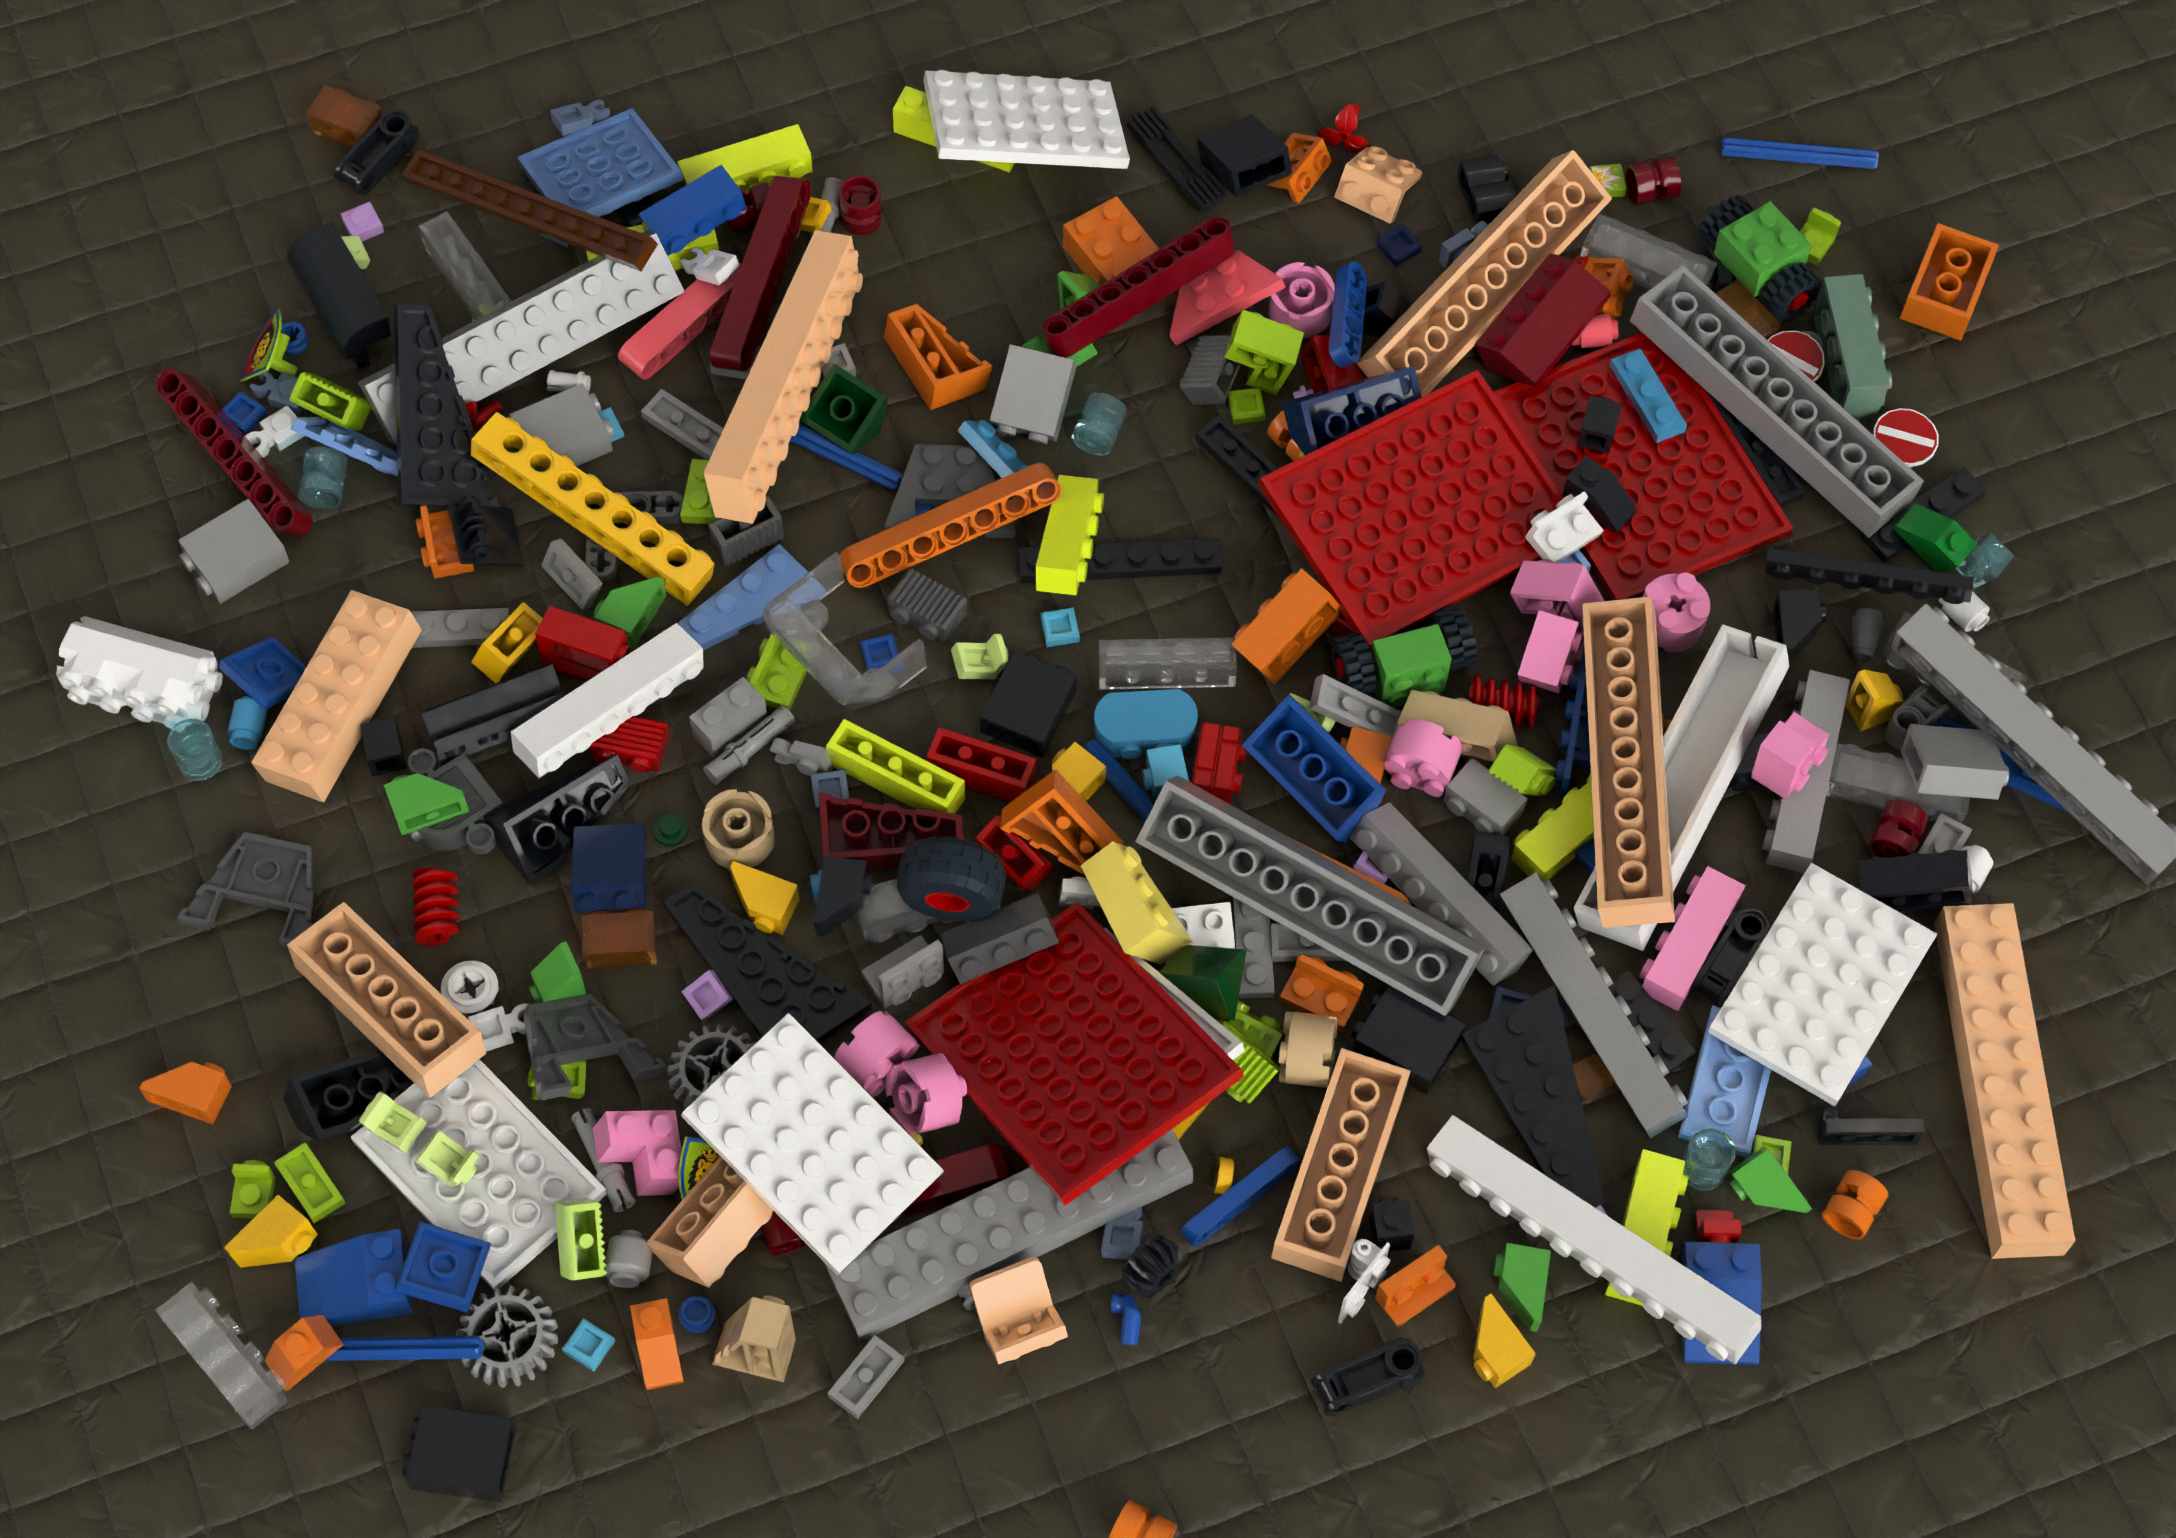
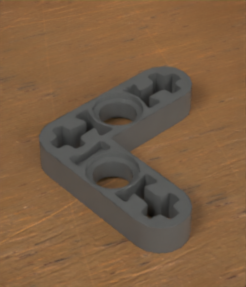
M675 491L617 492L626 497L630 505L633 503L644 504L646 506L645 512L652 515L659 525H674L682 521L680 514L684 498ZM652 503H656V513L652 512ZM589 504V505H587V506H588L589 508H591V509H600V508H601V507H600L599 505H597V504ZM668 504H674L673 512H666ZM624 523L614 524L618 528L619 526H628ZM586 536L585 564L603 583L602 585L609 584L617 576L618 557ZM599 555L604 556L606 567L604 572H597L599 568Z

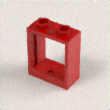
M552 606L548 607L535 633L543 665L551 663L555 671L586 682L631 652V647L628 646L626 631Z

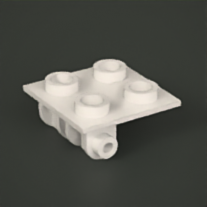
M1230 902L1171 908L1193 940L1188 945L1235 949ZM1174 954V955L1171 956L1169 959H1167V960L1165 961L1166 964H1167L1176 954Z
M1360 1239L1354 1243L1348 1264V1272L1357 1282L1343 1299L1338 1319L1340 1324L1347 1315L1353 1318L1359 1312L1366 1301L1364 1296L1369 1287L1375 1290L1386 1276L1387 1271L1385 1269L1391 1260L1387 1257L1390 1243L1387 1242L1382 1249L1367 1239Z

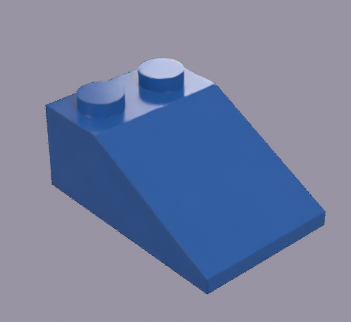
M401 1229L363 1234L295 1258L299 1320L302 1317L324 1315L331 1326L412 1314V1296L395 1291L408 1254L407 1242Z
M1685 1242L1678 1256L1680 1264L1761 1316L1762 1274L1760 1244ZM1760 1332L1736 1364H1759ZM1682 1336L1683 1363L1734 1364L1727 1359L1721 1361L1712 1356L1706 1350V1345L1696 1338L1689 1340Z

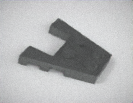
M915 444L886 520L885 530L916 517L915 505L932 504V506H941L995 482L996 480L989 464L972 446ZM1014 521L985 533V537L1015 538L1016 526Z
M244 832L217 865L218 870L207 884L203 883L195 893V899L187 909L184 907L177 917L182 925L211 931L223 898L289 912L279 939L281 947L288 948V943L314 924V851L311 846Z
M591 994L526 1006L523 1017L536 1094L539 1101L569 1095L572 1084L561 1067L564 1064L618 1054L634 1082L662 1077L665 1072V1063L660 1058L653 1060L644 1051L645 1044L637 1037L630 1038L620 1029L621 1022Z

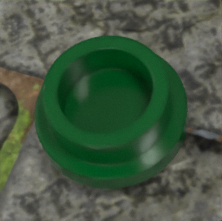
M673 812L665 813L655 820L653 834L660 844L674 847L682 843L687 837L688 825L685 818L680 814Z

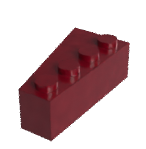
M819 793L823 860L824 857L867 861L868 869L899 867L902 853L917 840L928 839L929 837H955L956 839L964 840L962 815L919 808L911 810L899 808L894 804H873L863 802L862 799L849 797L848 799L831 797V794Z

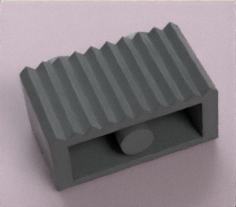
M1231 335L1200 336V341L1197 342L1198 346L1192 352L1191 362H1188L1189 367H1186L1187 372L1182 375L1180 389L1193 405H1218L1219 403L1224 405L1241 365L1224 358Z
M768 495L766 496L763 510L758 511L753 524L723 518L708 524L710 542L724 566L728 567L730 563L735 564L736 560L741 561L742 557L747 558L748 554L753 555L754 551L759 552L760 548L765 549L766 545L777 544L778 540L783 541L784 538L782 517Z
M909 568L887 598L888 611L892 618L900 624L906 625L910 623L916 626L919 632L929 640L937 638L946 643L967 615V599L964 596H960L953 590L943 587L942 584L932 581L930 577L927 578L924 574H920L913 568Z

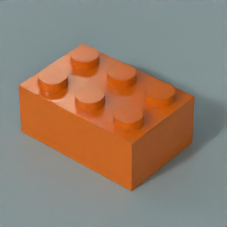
M1117 196L1063 225V248L1084 275L1091 276L1099 285L1104 284L1159 250Z
M1937 223L1899 319L1961 341L1999 245Z
M1302 568L1297 574L1294 572L1284 580L1281 585L1282 590L1274 599L1269 598L1260 606L1258 610L1259 615L1250 624H1244L1234 636L1236 640L1231 644L1273 685L1287 673L1341 614L1339 610L1340 605L1334 597Z

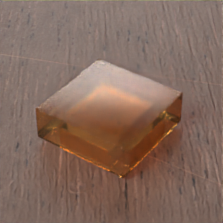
M1596 1053L1573 1064L1580 1098L1583 1103L1613 1087L1615 1081Z

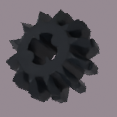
M1153 1235L1150 1239H1145L1143 1244L1136 1247L1134 1253L1128 1256V1261L1123 1265L1122 1278L1134 1292H1138L1142 1297H1152L1156 1293L1161 1292L1178 1275V1270L1183 1267L1184 1254L1172 1239L1169 1240L1165 1235Z

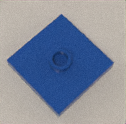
M273 636L221 659L219 665L220 670L264 709L287 700L307 667Z
M419 1221L395 1291L468 1313L491 1243Z

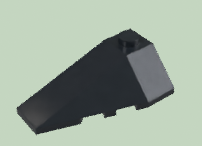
M614 753L511 801L486 816L485 819L494 831L496 843L500 850L524 879L532 884L560 867L568 858L566 854L573 847L574 827L591 826L600 815H605L631 783L618 754Z
M377 1050L290 1077L283 1100L296 1128L319 1142L350 1132L361 1125L359 1119L365 1112L366 1107L379 1092L395 1100L414 1082L381 1050Z

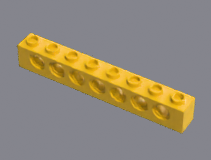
M496 412L471 439V456L646 578L660 577L664 579L666 592L686 606L691 604L712 579L715 563L712 562L708 554L700 549L695 550L686 544L683 538L675 531H668L660 526L649 513L637 510L630 505L627 498L622 494L611 492L603 486L596 476L584 473L575 466L570 458L565 455H558L552 451L541 438L529 435L521 429V426L510 417L505 418ZM513 447L519 449L520 451L512 453L507 451L506 449ZM536 466H541L546 468L547 470L540 472L534 470L533 468ZM569 485L572 486L574 489L563 490L560 488V486ZM589 504H597V505H599L601 508H600V509H591V508H589L587 505H589ZM624 523L629 527L618 528L614 524ZM652 542L656 546L649 548L643 546L641 543ZM675 560L683 565L676 567L672 566L669 562Z

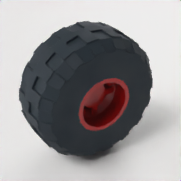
M929 837L928 839L917 840L902 853L896 887L904 903H907L911 909L919 911L923 915L946 921H977L990 916L1001 904L1006 870L998 855L983 845L965 839H956L955 837Z

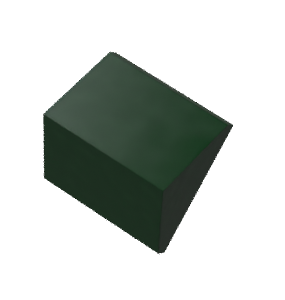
M833 364L811 398L807 411H803L799 420L846 451L854 454L880 433L888 398L838 365Z
M1186 945L1181 948L1159 973L1215 1020L1235 1021L1246 950Z

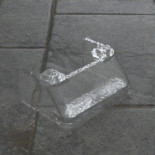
M835 552L765 606L763 612L765 625L836 702L848 705L884 701L927 668L924 643L918 639L880 669H870L862 675L821 632L828 623L829 615L826 606L820 600L845 582L841 557Z

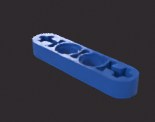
M1350 262L1339 268L1336 272L1329 352L1332 360L1340 368H1345L1357 362L1361 355L1367 277L1363 268L1357 262Z
M1289 1146L1281 1149L1194 1216L1182 1228L1180 1233L1192 1247L1200 1245L1288 1177L1300 1165L1301 1159Z

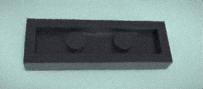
M1629 970L1612 981L1614 984L1608 987L1615 998L1619 995L1623 997L1632 1014L1627 1016L1633 1028L1637 1025L1642 1027L1651 1042L1645 1047L1652 1057L1657 1054L1660 1056L1669 1071L1668 1074L1695 1056L1696 1051Z

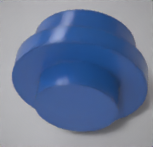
M692 1296L680 1305L678 1318L685 1330L691 1333H702L713 1325L716 1311L713 1303L706 1297Z

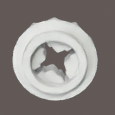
M464 961L454 965L447 971L441 983V994L465 1016L476 1012L481 1013L489 1005H494V999L497 992H499L498 979L495 972L488 965L479 961ZM465 978L473 986L480 985L475 989L476 998L474 999L467 992L461 994L465 991Z

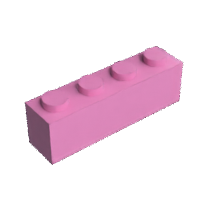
M1709 866L1705 869L1702 877L1697 875L1693 877L1686 891V894L1690 895L1687 904L1685 905L1681 902L1678 904L1674 911L1675 922L1673 923L1675 925L1672 931H1663L1655 946V949L1660 951L1655 961L1648 958L1639 975L1640 978L1644 979L1642 987L1651 998L1679 1011L1690 991L1691 985L1722 933L1724 925L1739 902L1746 885Z

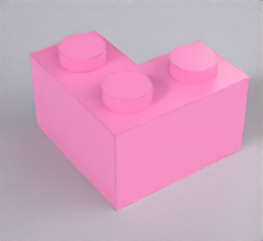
M1545 560L1523 561L1510 592L1521 613L1538 614L1540 610L1577 621L1583 634L1582 604L1604 601L1585 565L1575 562L1567 564L1552 563Z
M1539 610L1517 674L1519 681L1555 693H1560L1562 684L1568 686L1573 672L1574 661H1580L1585 650L1584 634L1581 633L1579 622Z
M1793 712L1786 723L1779 721L1760 745L1751 778L1784 799H1787L1793 790L1799 792L1804 787L1810 777L1808 771L1812 765L1819 767L1826 758L1829 749L1825 746L1829 734Z
M676 1110L606 1111L593 1127L597 1163L632 1162L637 1196L672 1195L679 1187L678 1170L682 1151Z

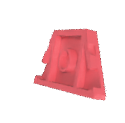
M1237 250L1231 257L1179 289L1169 334L1170 339L1177 346L1286 287L1280 276Z

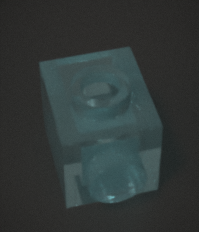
M1992 532L1974 540L1977 546L1955 568L1962 576L1974 577V588L1996 579L2014 558L2011 551Z

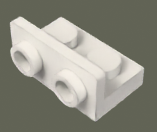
M1585 491L1576 497H1573L1572 494L1566 496L1555 506L1556 510L1551 513L1544 510L1531 520L1532 527L1525 538L1542 560L1558 563L1599 537L1604 531L1583 505L1588 499Z

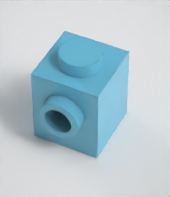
M1181 744L1148 749L1146 752V769L1142 770L1145 790L1151 789L1153 801L1155 802L1166 780L1178 775L1189 781Z

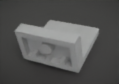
M919 935L863 969L861 976L884 1009L892 1004L895 1006L900 1005L908 1000L915 990L922 986L929 987L941 978L944 973L943 945L939 940L928 945L924 938Z

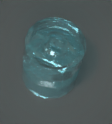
M1090 394L1081 411L1082 419H1078L1072 433L1074 444L1083 451L1093 455H1108L1113 449L1118 437V431L1121 429L1127 415L1125 405L1117 398L1108 394Z
M313 447L305 452L302 467L303 476L300 479L298 498L301 502L317 509H333L342 503L343 481L346 479L348 458L345 454L328 447Z
M186 719L172 727L168 734L167 744L179 771L191 780H205L216 774L222 765L223 756L211 728L205 722L198 719Z
M1713 1128L1703 1129L1694 1134L1681 1159L1686 1161L1683 1174L1689 1175L1688 1184L1703 1191L1712 1190L1721 1185L1736 1155L1735 1146L1731 1138L1724 1132Z

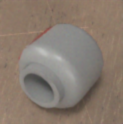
M623 1230L620 1235L613 1236L606 1242L604 1251L606 1258L603 1260L606 1264L604 1270L607 1272L605 1276L609 1278L612 1285L621 1288H634L649 1277L653 1252L646 1245L648 1240L642 1238L643 1235L640 1232Z

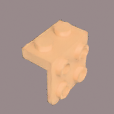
M1366 147L1346 163L1334 198L1391 224L1396 218L1405 192L1420 180L1422 171L1417 169L1415 164L1408 160H1398L1389 156L1387 151L1380 147Z
M1030 1257L971 1281L969 1287L985 1341L998 1364L1015 1360L1021 1355L1041 1347L1050 1346L1056 1341L1068 1337L1065 1325L1053 1306L1043 1268L1037 1257Z

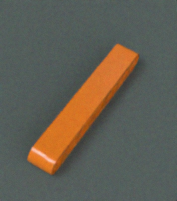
M1043 463L1030 465L848 546L840 554V566L850 585L857 588L869 586L1054 503L1060 497L1061 485L1049 466ZM1016 495L1013 499L1008 500L1011 496ZM954 523L952 526L946 528L947 525ZM919 537H923L921 540L915 541ZM893 550L891 553L884 555L886 552ZM862 564L860 567L853 569L855 566Z

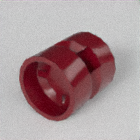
M1674 157L1654 159L1651 165L1647 161H1642L1626 166V188L1632 204L1639 205L1652 202L1655 196L1659 200L1680 196L1681 175Z
M855 175L847 178L839 189L842 225L851 234L868 235L873 233L880 227L882 222L880 187L874 179L868 176Z
M767 181L750 184L748 190L745 191L739 187L747 209L742 211L736 218L729 220L732 231L750 228L752 222L757 223L770 188Z
M1899 799L1888 801L1879 819L1880 825L1876 826L1869 842L1870 851L1876 857L1885 858L1907 856L1908 854L1915 853L1919 844L1918 840L1921 839L1928 823V815L1922 808L1911 802Z

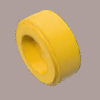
M1219 1157L1214 1179V1193L1224 1194L1231 1189L1234 1173L1233 1159Z

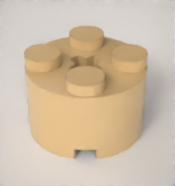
M737 789L723 791L714 796L704 810L702 831L707 852L717 864L727 868L730 872L732 861L753 868L762 863L775 846L771 810L760 795L748 791L749 793L737 792Z
M1286 1011L1284 1020L1285 1040L1281 1042L1279 1063L1281 1064L1279 1082L1328 1088L1333 1074L1335 1059L1334 1046L1335 1039L1337 1038V1017Z

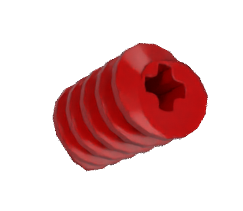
M1476 674L1471 682L1467 700L1487 707L1495 705L1505 711H1509L1510 716L1514 715L1516 726H1520L1524 718H1528L1529 728L1533 729L1539 696L1536 695L1535 685L1530 684L1526 692L1523 693L1520 682H1516L1513 689L1509 690L1508 680L1503 679L1499 687L1496 688L1493 677H1489L1485 685H1482L1481 676Z
M436 867L419 868L413 871L412 874L415 878L413 881V890L415 891L413 894V902L415 903L413 915L416 917L414 920V929L416 930L414 940L423 946H440L449 942V937L455 936L460 931L459 926L451 924L459 920V914L452 911L458 907L459 901L451 898L458 894V888L455 885H451L458 880V875Z

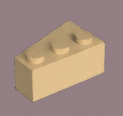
M1411 689L1397 722V725L1402 723L1403 726L1407 720L1419 719L1444 728L1443 735L1450 740L1454 735L1462 743L1463 751L1460 758L1466 760L1464 766L1473 758L1484 767L1490 769L1506 744L1518 746L1509 711H1505L1495 705L1487 707L1474 704L1464 698L1452 699L1443 697L1433 691L1421 692Z
M763 1296V1299L750 1298L724 1323L712 1365L784 1382L796 1342L790 1307L785 1305L783 1300L773 1296Z

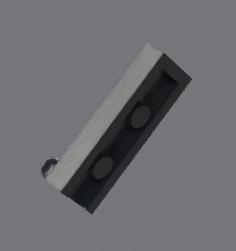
M1826 1108L1819 1119L1820 1130L1818 1131L1820 1145H1917L1925 1133L1924 1118L1838 1119V1113L1834 1108Z

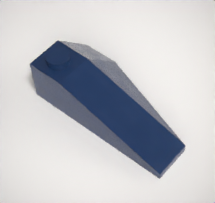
M1410 366L1283 402L1282 406L1290 436L1303 454L1307 455L1422 398L1415 367Z

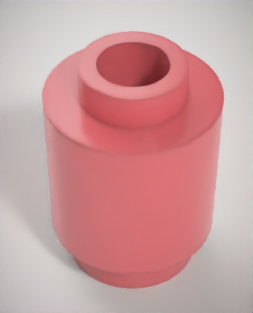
M1610 314L1595 315L1573 342L1572 346H1580L1583 349L1611 345L1612 340L1618 339L1617 320H1611Z

